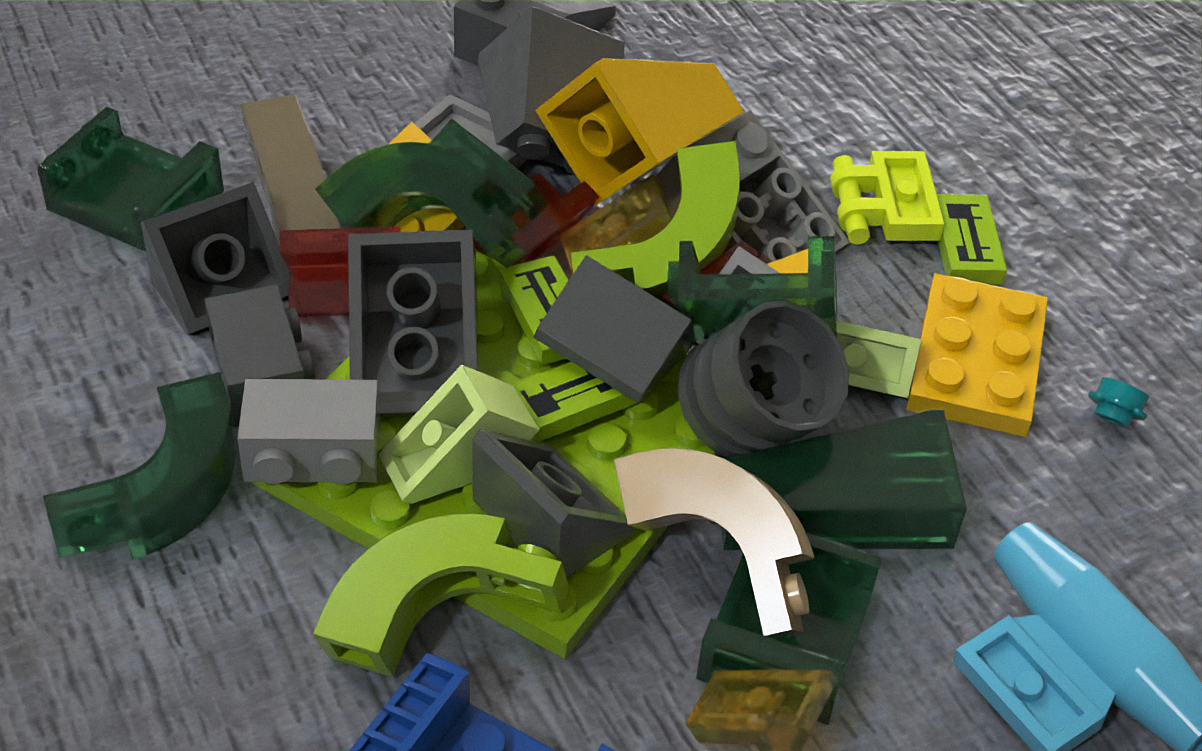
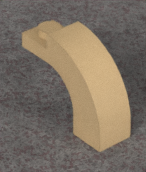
M655 449L614 459L629 526L648 531L689 520H710L718 523L734 537L744 553L764 636L778 638L804 632L800 615L809 613L808 597L801 575L799 573L790 574L789 564L814 559V555L802 524L790 506L772 487L754 474L726 459L691 449Z

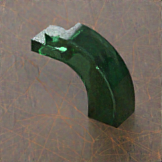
M401 142L371 149L343 164L315 189L343 227L351 234L387 233L403 218L414 212L429 208H441L453 211L467 230L473 229L474 238L483 250L506 268H509L525 254L524 250L512 237L519 230L518 226L498 205L508 196V193L467 158L442 146L420 142Z
M220 372L156 387L165 434L159 448L144 464L129 473L112 479L43 496L59 557L78 552L94 551L105 545L127 540L131 559L134 560L166 548L180 540L211 514L226 493L234 472L236 459L229 401Z

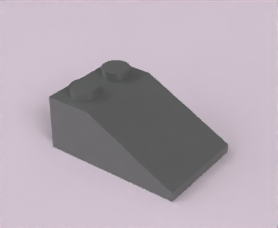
M460 0L454 5V56L479 66V53L532 6L599 31L616 14V6L602 0Z
M473 229L348 234L350 380H378L380 417L413 416L460 365L479 371L477 267Z

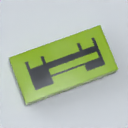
M936 194L944 220V228L938 245L945 275L988 285H1003L1007 267L988 196Z
M554 255L499 269V285L541 365L567 359L533 338L537 327L569 281Z
M568 362L511 384L539 428V431L530 440L534 442H541L637 403L573 362Z

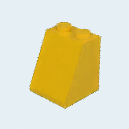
M602 58L595 62L535 110L595 206L669 162L673 156L677 155V148L690 147L744 112L715 63Z

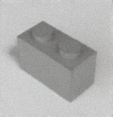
M245 379L237 437L244 482H266L270 484L284 482H332L348 484L352 482L377 481L380 434L378 380Z

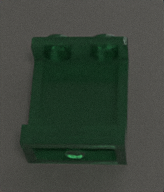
M105 107L94 118L84 124L71 138L52 154L48 155L39 164L37 169L48 211L145 252L146 248L141 222L224 192L218 148L199 141L182 158L126 136L121 129L118 111L110 107Z
M808 236V273L702 275L693 241H680L679 261H669L667 284L669 299H674L675 310L692 320L695 339L710 338L763 302L783 300L811 310L829 325L837 338V268L834 236Z
M806 533L814 559L789 564L790 574L799 573L801 575L808 597L809 613L800 615L804 632L778 638L764 636L749 568L743 553L716 620L711 618L702 639L696 679L829 725L872 598L882 560L878 556L863 552L854 546L838 544Z

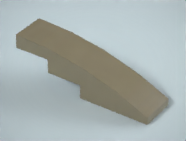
M296 94L241 104L243 122L256 155L258 175L271 209L272 225L298 291L296 293L299 301L349 290L347 248L329 188Z

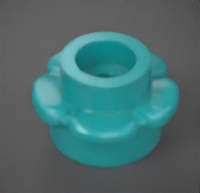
M1103 377L1097 391H1090L1088 397L1097 404L1094 414L1108 422L1128 428L1132 419L1145 420L1147 418V414L1143 409L1149 395L1127 383Z

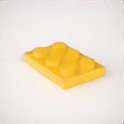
M934 273L906 410L1026 437L1033 416L1048 297Z

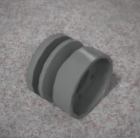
M785 300L763 302L689 352L680 368L677 393L683 416L696 437L718 455L738 461L763 458L774 450L784 447L792 440H798L821 428L836 417L848 395L849 369L842 345L829 325L811 310Z

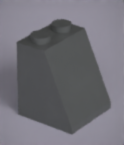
M532 6L479 53L478 64L496 144L517 151L521 157L526 159H541L564 167L567 172L575 175L535 110L595 62L602 58L624 59L625 42Z

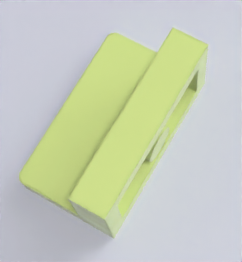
M819 317L829 325L842 345L849 369L848 385L908 398L921 339Z

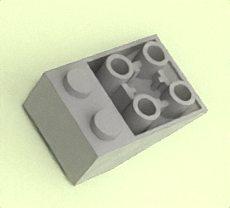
M751 110L690 146L736 141L740 173L738 214L731 239L720 257V260L725 264L738 246H740L766 264L806 249L818 251L815 265L817 266L849 243V240ZM677 155L673 156L647 185L671 220L675 216L681 201Z

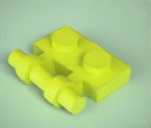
M872 151L869 165H854L853 159L847 155L834 159L830 183L834 196L840 199V205L837 209L839 225L843 231L847 232L850 243L859 245L867 242L870 238L869 226H882L886 241L941 240L944 220L925 151ZM862 192H874L875 198H862L861 194Z

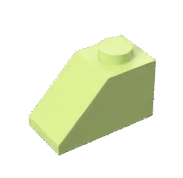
M460 365L378 454L403 502L413 504L473 483V438L480 429L529 441L539 431V428L513 385Z

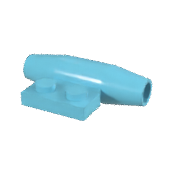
M1031 522L1024 523L1012 530L999 543L993 557L1031 615L1014 618L1008 615L957 648L953 662L955 666L1032 751L1072 750L1101 730L1112 703L1175 751H1202V682L1177 647L1096 567Z

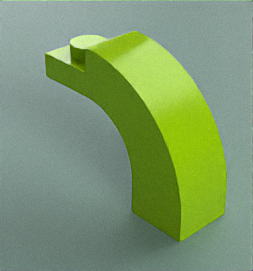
M736 141L677 148L681 201L671 222L654 237L637 244L572 252L573 274L587 255L662 302L683 293L695 285L720 259L735 228L740 183Z
M451 514L433 517L397 530L380 540L360 556L333 589L313 635L330 659L393 677L414 627L430 609L444 600L467 593H489L561 613L570 587L563 564L557 560L554 554L531 544H520L517 549H514L515 545L505 518L482 514Z

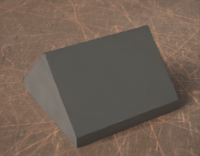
M254 182L141 222L152 284L186 335L209 326L205 298L278 285L281 298L298 292Z
M587 255L537 327L533 337L638 404L686 355L695 341L693 324L690 318Z
M480 429L473 438V501L487 515L505 518L512 540L518 546L520 544H531L554 554L557 560L562 562L566 578L628 538L634 531L635 527L628 525L626 515L553 446Z

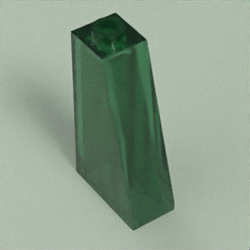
M927 410L724 458L760 478L785 500L802 524L812 550L954 549L967 510L944 410ZM710 521V524H718L714 521ZM721 526L723 550H742L734 537Z

